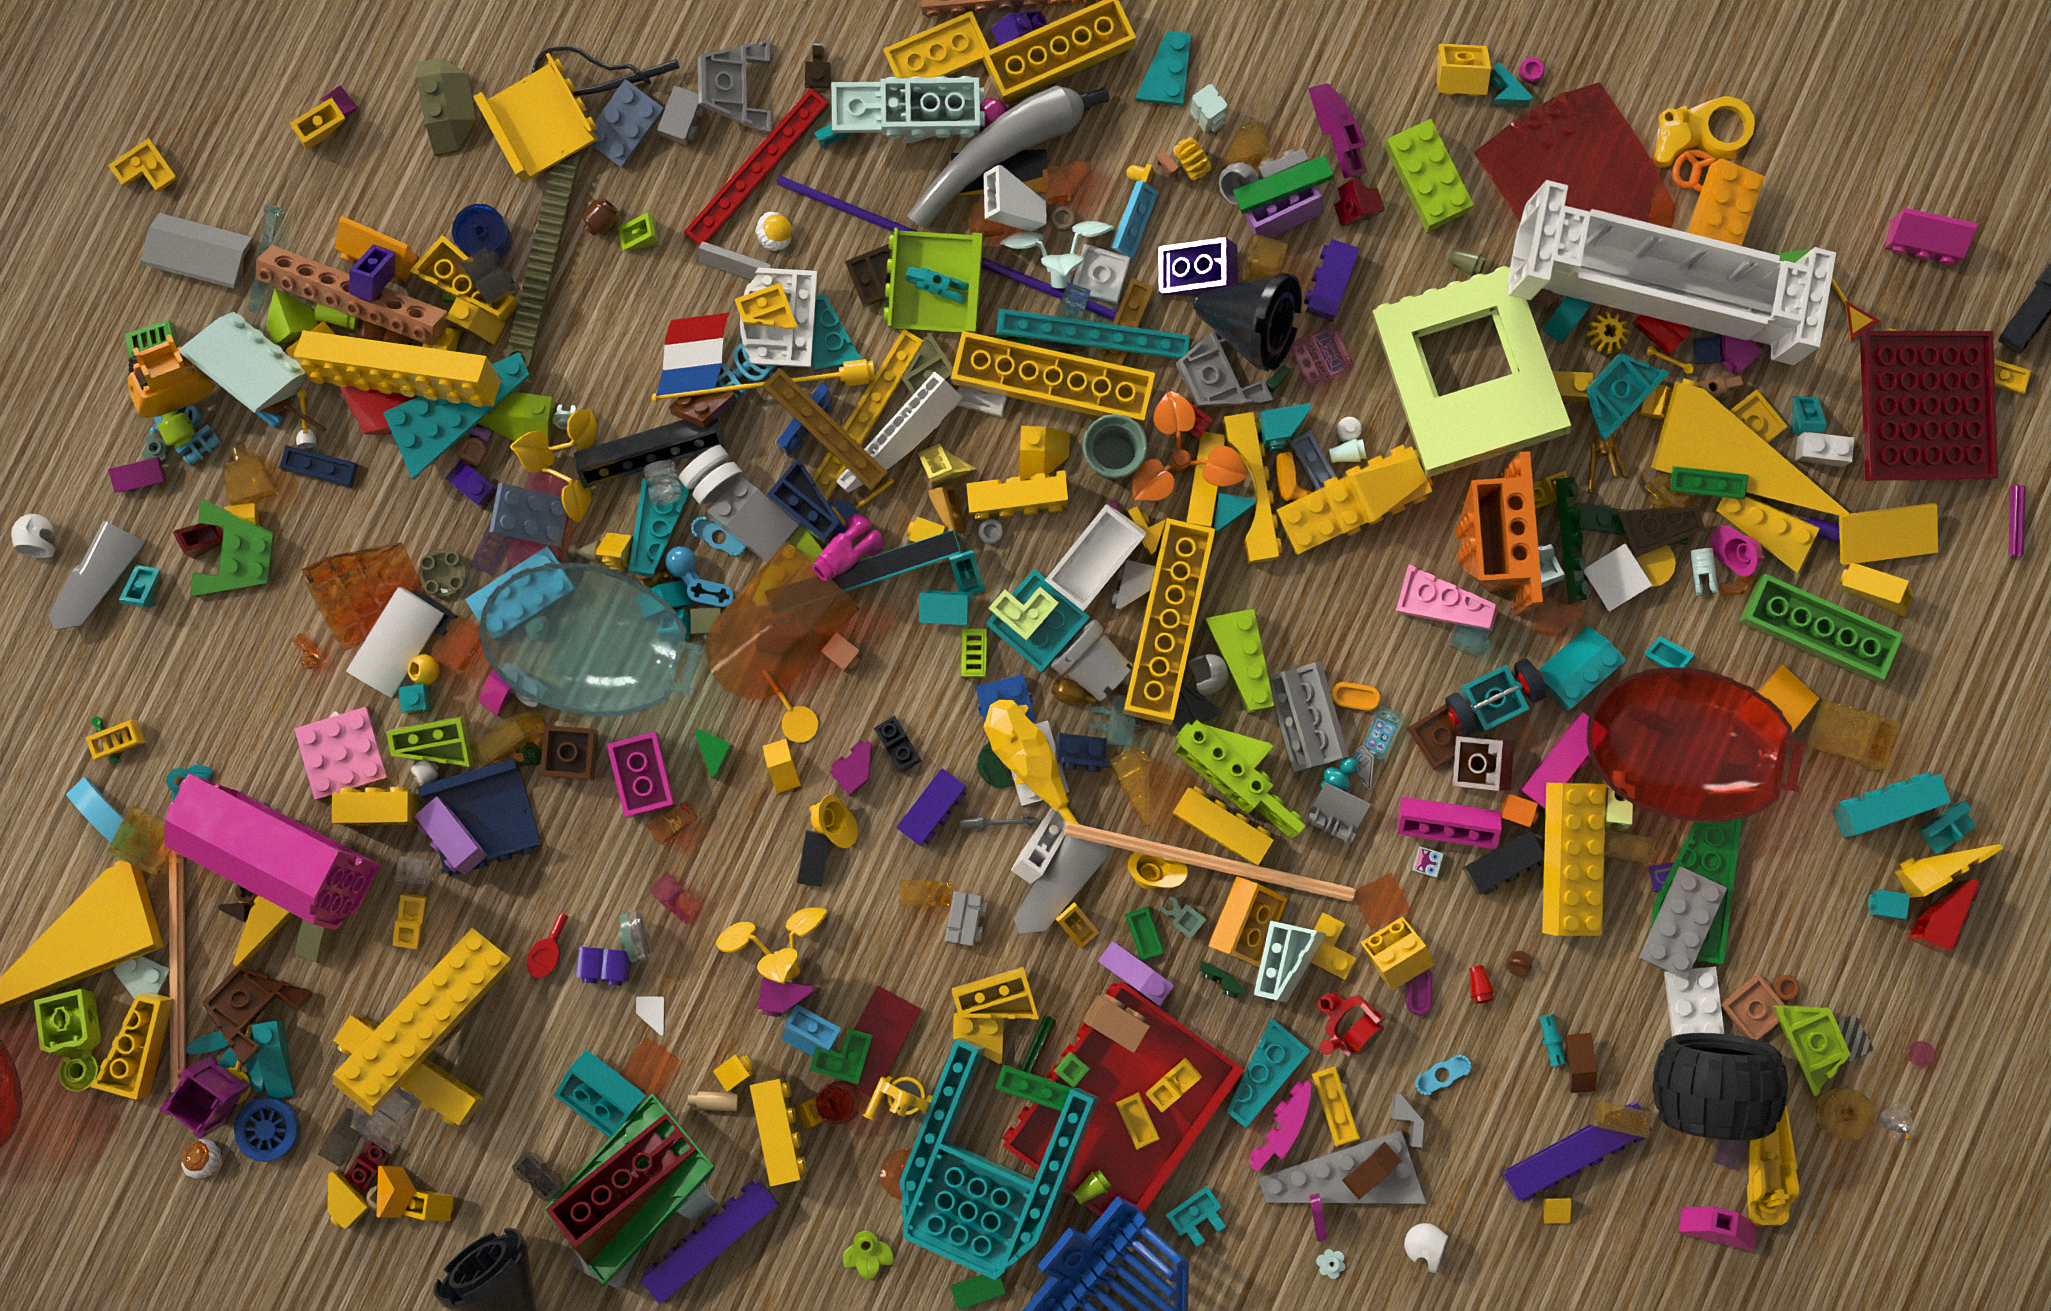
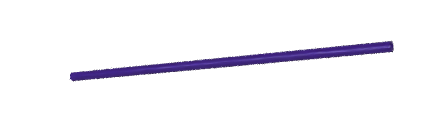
M780 176L777 185L890 231L894 232V228H898L899 231L919 232L783 176ZM982 257V268L1110 320L1114 321L1117 311L1060 288H1054L1048 283Z

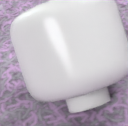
M1354 417L1341 419L1336 428L1337 436L1343 442L1357 439L1362 431L1360 422Z
M420 760L411 767V772L416 781L422 786L438 779L437 770L439 768L434 761Z

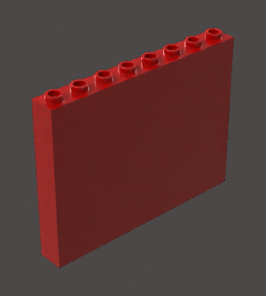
M1121 980L1118 984L1113 982L1105 994L1123 1003L1124 1011L1128 1007L1147 1018L1144 1023L1150 1026L1135 1052H1131L1084 1023L1076 1034L1079 1039L1073 1046L1069 1043L1061 1055L1065 1058L1071 1052L1090 1068L1075 1088L1100 1097L1064 1187V1191L1075 1198L1073 1192L1077 1190L1092 1171L1095 1173L1100 1169L1111 1184V1187L1107 1189V1193L1083 1204L1099 1217L1102 1216L1117 1196L1136 1204L1144 1213L1244 1071L1239 1065ZM1186 1058L1202 1077L1165 1111L1161 1112L1145 1093L1179 1062ZM1054 1064L1047 1077L1051 1081L1072 1087L1054 1072L1057 1068V1065ZM1139 1092L1160 1138L1140 1149H1136L1116 1105V1102ZM1033 1102L1030 1108L1025 1105L1017 1116L1021 1121L1014 1129L1010 1126L1002 1137L1006 1141L1003 1146L1038 1171L1061 1111Z

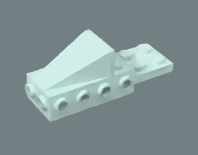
M945 76L936 78L912 77L904 79L888 77L880 79L881 82H831L832 133L882 132V135H887L888 138H900L901 135H906V143H914L933 136L947 138L950 137V134H960L961 137L965 138L974 137L975 134L980 133V126L985 125L984 111H980V102H984V87H979V78L962 76L960 78H948Z

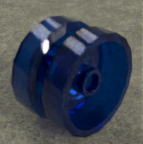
M472 204L463 208L456 215L452 223V236L455 244L468 258L477 264H491L499 261L507 253L511 245V232L508 224L495 208L487 204Z

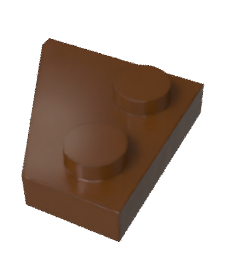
M733 392L679 397L669 406L672 415L707 428L737 401V398Z

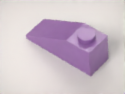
M1113 941L1098 960L1099 963L1158 1006L1161 1005L1174 987L1172 983Z

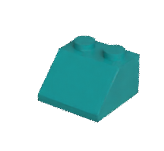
M1310 403L1261 411L1259 415L1260 438L1264 444V449L1269 448L1270 452L1284 449L1283 446L1288 444L1306 419L1311 409Z

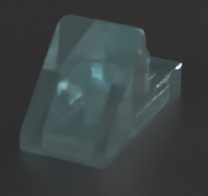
M1068 282L1057 317L1081 320L1091 290Z

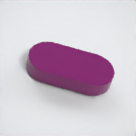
M1429 969L1406 982V1007L1414 1015L1426 1014L1432 1005V973Z
M1319 1193L1311 1194L1309 1198L1317 1241L1325 1242L1328 1240Z

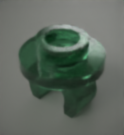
M528 742L522 748L515 750L516 753H522L524 761L519 762L518 766L535 767L540 764L542 751L534 742Z

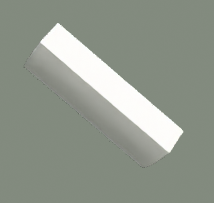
M1106 504L1045 581L1084 611L1147 532Z
M398 587L346 672L393 698L398 687H400L408 674V666L415 656L420 655L445 614L407 589Z

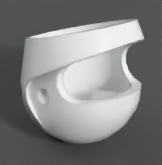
M27 514L20 517L14 523L11 532L14 549L21 554L31 557H53L55 552L54 546L44 540L54 536V529L49 520L39 514Z
M1430 1223L1417 1224L1406 1234L1404 1242L1405 1251L1414 1263L1420 1257L1425 1258L1428 1261V1271L1436 1273L1448 1236Z

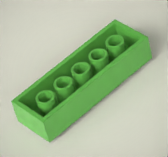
M1767 574L1757 578L1739 620L1741 624L1875 683L1885 680L1903 637V634Z

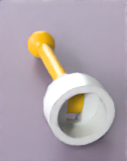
M301 389L297 392V397L300 399L301 413L306 415L305 398L307 393ZM302 419L303 430L298 432L296 436L297 447L301 449L316 447V436L313 431L308 429L307 422Z

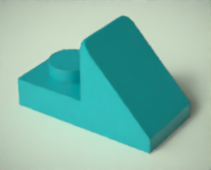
M1499 62L1492 68L1490 80L1497 89H1502L1503 92L1494 99L1492 106L1526 107L1533 96Z
M1793 396L1792 433L1825 432L1827 424L1818 397Z
M136 565L119 598V603L154 607L153 592L161 577L160 569Z

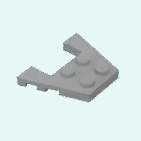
M762 40L758 43H749L741 47L701 54L698 57L699 105L761 133H771V110L747 108L746 62L763 64L770 62V40Z
M1214 330L1176 363L1197 408L1266 404L1273 400L1264 380L1245 388H1240L1220 345L1226 341Z

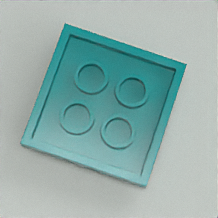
M1034 568L1011 595L1024 605L1036 590L1041 587L1059 602L1050 615L1027 641L995 614L992 615L985 625L1042 673L1090 619V616L1045 581L1046 578Z

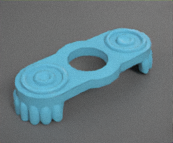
M697 517L691 524L694 536L708 542L714 549H721L731 556H738L746 548L718 525L707 520L706 517ZM718 530L726 534V540L722 544H715L712 540L713 533Z
M1455 1055L1445 1062L1436 1063L1430 1070L1418 1075L1415 1087L1420 1094L1431 1095V1092L1440 1087L1449 1086L1453 1080L1462 1075H1468L1471 1069V1062L1466 1056ZM1444 1067L1449 1071L1447 1081H1437L1435 1072L1438 1068Z

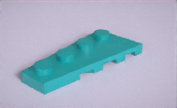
M1273 1018L1270 1019L1226 1110L1228 1114L1245 1128L1310 1052L1306 1046Z

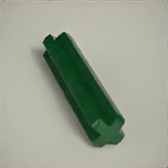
M1048 1015L1043 1017L1020 1070L1033 1074L1056 1023L1054 1018Z

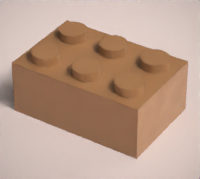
M1105 994L1104 998L1097 995L1082 1021L1134 1053L1150 1027L1144 1023L1147 1018L1128 1007L1124 1011V1004Z

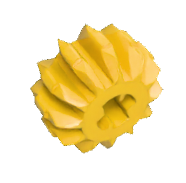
M1194 138L1183 139L1174 147V155L1190 179L1195 181L1199 177L1205 176L1211 170V163Z
M1606 312L1604 318L1601 315H1597L1595 317L1596 322L1591 321L1588 325L1591 331L1587 332V337L1594 338L1589 344L1590 346L1599 345L1597 352L1600 353L1605 348L1608 355L1612 353L1613 349L1619 352L1622 349L1621 345L1627 344L1628 340L1624 336L1629 335L1630 330L1623 329L1627 321L1619 322V314H1616L1613 319L1610 312ZM1610 330L1612 335L1607 337L1604 332Z

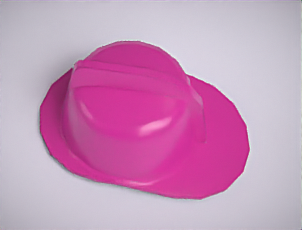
M1720 526L1711 533L1710 547L1713 548V554L1740 576L1753 574L1757 564L1765 558L1762 555L1760 543L1752 536H1744L1729 526Z

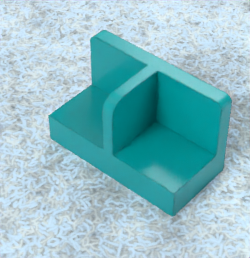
M925 589L919 593V622L967 625L968 606L973 602V592Z
M1966 801L1957 802L1918 830L1935 854H1939L1954 842L1964 839V835L1976 828V824L1967 813L1971 810V807Z

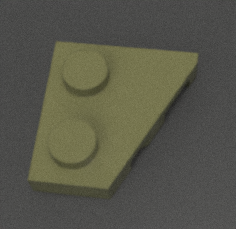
M931 333L926 336L920 350L915 354L912 363L901 377L912 396L934 372L944 380L952 376L953 367Z

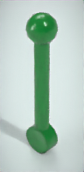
M94 717L91 721L92 725L97 727L99 732L103 731L101 726L103 724L102 719ZM115 754L111 755L109 762L117 764L119 757Z

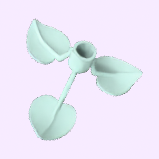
M1084 221L1074 225L1072 231L1076 233L1070 254L1047 255L1045 247L1041 242L1044 240V236L1029 231L1018 232L1006 237L1000 242V246L1005 245L1016 249L1038 246L1043 255L1041 263L1051 273V286L1054 288H1066L1071 285L1070 272L1083 262V257L1075 254L1078 239L1081 236L1094 237L1114 230V226L1098 221Z

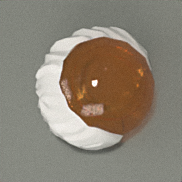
M203 1138L191 1142L182 1153L181 1166L184 1173L194 1179L206 1178L212 1175L222 1161L221 1151L215 1142L210 1139Z

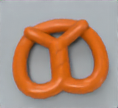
M1687 150L1678 156L1673 165V181L1678 187L1683 189L1693 188L1701 193L1703 186L1699 184L1702 168L1716 162L1717 159L1701 150ZM1695 157L1701 158L1703 160L1698 161ZM1686 159L1692 164L1689 181H1683L1680 178V168Z

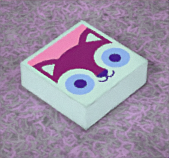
M1419 846L1412 871L1437 878L1444 853Z

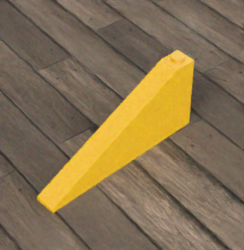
M1684 378L1682 383L1675 381L1652 462V468L1668 473L1672 472V466L1748 474L1747 493L1835 515L1849 514V512L1706 390L1697 387L1698 382Z
M123 859L115 862V866L106 869L0 977V1011L164 947L139 863Z

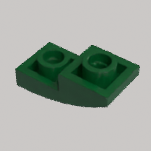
M1200 962L1198 971L1203 972L1202 977L1216 981L1217 977L1221 978L1219 988L1224 989L1223 995L1236 999L1238 994L1244 996V988L1228 973L1207 962Z

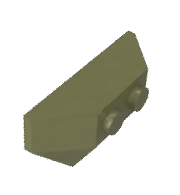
M443 58L418 62V88L425 126L434 155L458 152L477 121L469 75Z

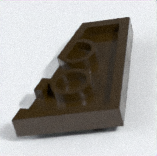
M1697 506L1617 510L1634 557L1706 530Z

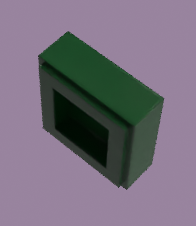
M1282 365L1268 380L1267 388L1272 393L1289 375L1291 370L1286 365Z

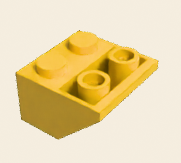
M1403 916L1360 942L1380 976L1392 991L1435 965L1426 945Z

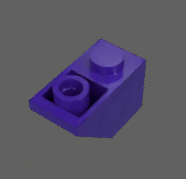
M1041 11L1009 13L991 29L1000 46L1046 26L1047 21Z

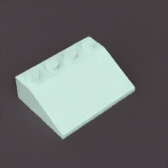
M235 312L219 317L179 350V353L254 413L297 394L307 375L297 360L288 356L282 351L281 347L273 344L261 331L253 328L241 315Z

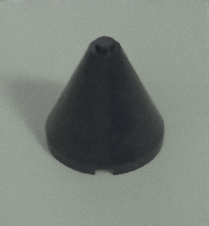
M1278 273L1201 292L1194 299L1193 309L1199 318L1253 366L1262 371H1275L1284 362L1293 345L1298 328L1292 327L1294 314H1301L1302 290L1296 276Z
M505 1228L503 1231L506 1234L498 1237L494 1232H491L471 1243L457 1254L444 1268L447 1276L443 1282L439 1279L435 1282L433 1291L440 1304L452 1311H537L527 1242L522 1234L514 1228Z

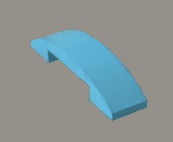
M83 777L66 794L84 817L131 861L138 863L154 847L138 829L133 828L103 798L102 793L86 777Z

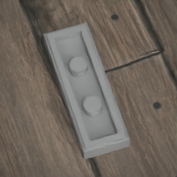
M702 242L699 247L698 262L750 280L755 278L757 275L755 271L758 268H771V265L706 242Z

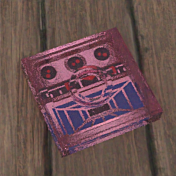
M1334 323L1292 343L1291 350L1310 388L1355 368Z

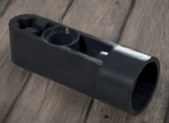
M2051 264L2047 265L2036 280V287L1999 337V343L2019 354L2024 352L2051 315Z

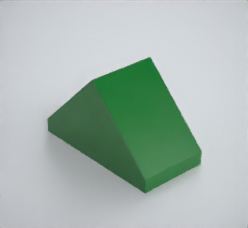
M700 729L694 730L710 777L715 779L719 776L733 745Z

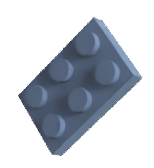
M625 79L594 122L598 128L594 132L599 140L591 145L618 166L624 168L663 114L665 108Z
M498 483L489 532L561 548L567 513L563 507L561 497L505 483Z

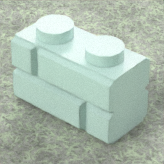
M1208 84L1193 95L1190 114L1195 121H1199L1198 125L1205 133L1211 130L1216 132L1225 124L1227 103L1221 96H1218V91L1214 86Z

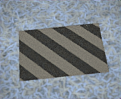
M1856 1014L1837 1022L1851 1054L1848 1057L1850 1062L1874 1050Z

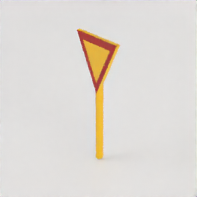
M1832 277L1831 285L1846 306L1849 338L1851 341L1859 336L1861 331L1868 330L1880 322V320L1849 303Z

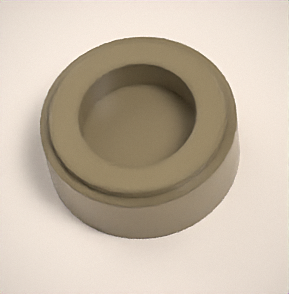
M1058 206L1052 211L1051 224L1054 229L1064 232L1073 227L1075 215L1071 208Z

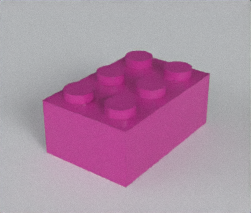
M657 732L607 744L624 817L632 818L677 806L660 736Z

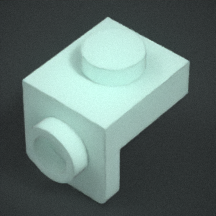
M1552 544L1539 546L1542 588L1564 580V572L1554 556Z

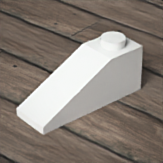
M1051 807L1011 869L1012 872L1030 884L1043 875L1065 836L1064 828L1066 822L1058 811Z

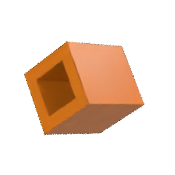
M1511 794L1505 795L1500 810L1501 820L1523 828H1530L1531 824L1535 825L1539 816V810H1536L1538 803Z

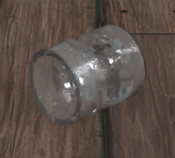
M667 460L658 461L644 468L646 482L651 485L648 488L652 504L664 505L682 498L680 483L676 481L678 473L675 462Z

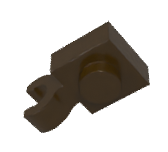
M813 43V62L805 61V88H829L830 62H823V44Z

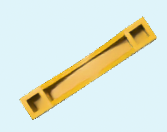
M1253 412L1225 416L1223 426L1227 446L1234 449L1241 457L1251 475L1255 489L1256 505L1254 519L1244 539L1248 565L1277 560L1279 553H1282L1281 539L1276 538L1274 530L1278 528L1276 514L1271 513L1270 505L1274 504L1272 490H1267L1266 481H1269L1268 467L1263 466L1262 457H1265L1263 442H1259L1257 433H1261L1259 418L1255 419Z

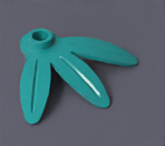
M220 1031L213 1032L190 1043L186 1047V1052L189 1054L212 1052L228 1046V1043ZM251 1032L249 1039H251L254 1042L253 1033ZM230 1047L219 1063L225 1069L235 1068L238 1060ZM255 1055L246 1064V1069L253 1089L257 1093H261L264 1088V1080L257 1055Z

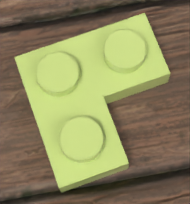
M1041 587L1036 590L1024 605L1004 590L992 603L989 610L1027 641L1059 602Z

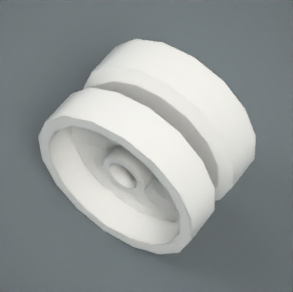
M716 445L699 455L679 476L680 481L687 489L695 488L692 495L700 506H705L719 498L738 475L742 476L743 474L735 462L727 463L729 455L721 445Z

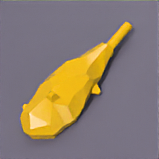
M998 700L991 704L984 729L994 753L1017 775L1014 781L1015 784H1026L1030 790L1048 803L1055 811H1058L1066 823L1079 824L1067 807L1069 799L1060 777L1057 758L1043 730L1026 716L1029 707L1027 705L1018 706L1013 700Z

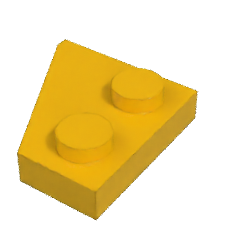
M781 283L734 299L742 322L745 325L797 329Z

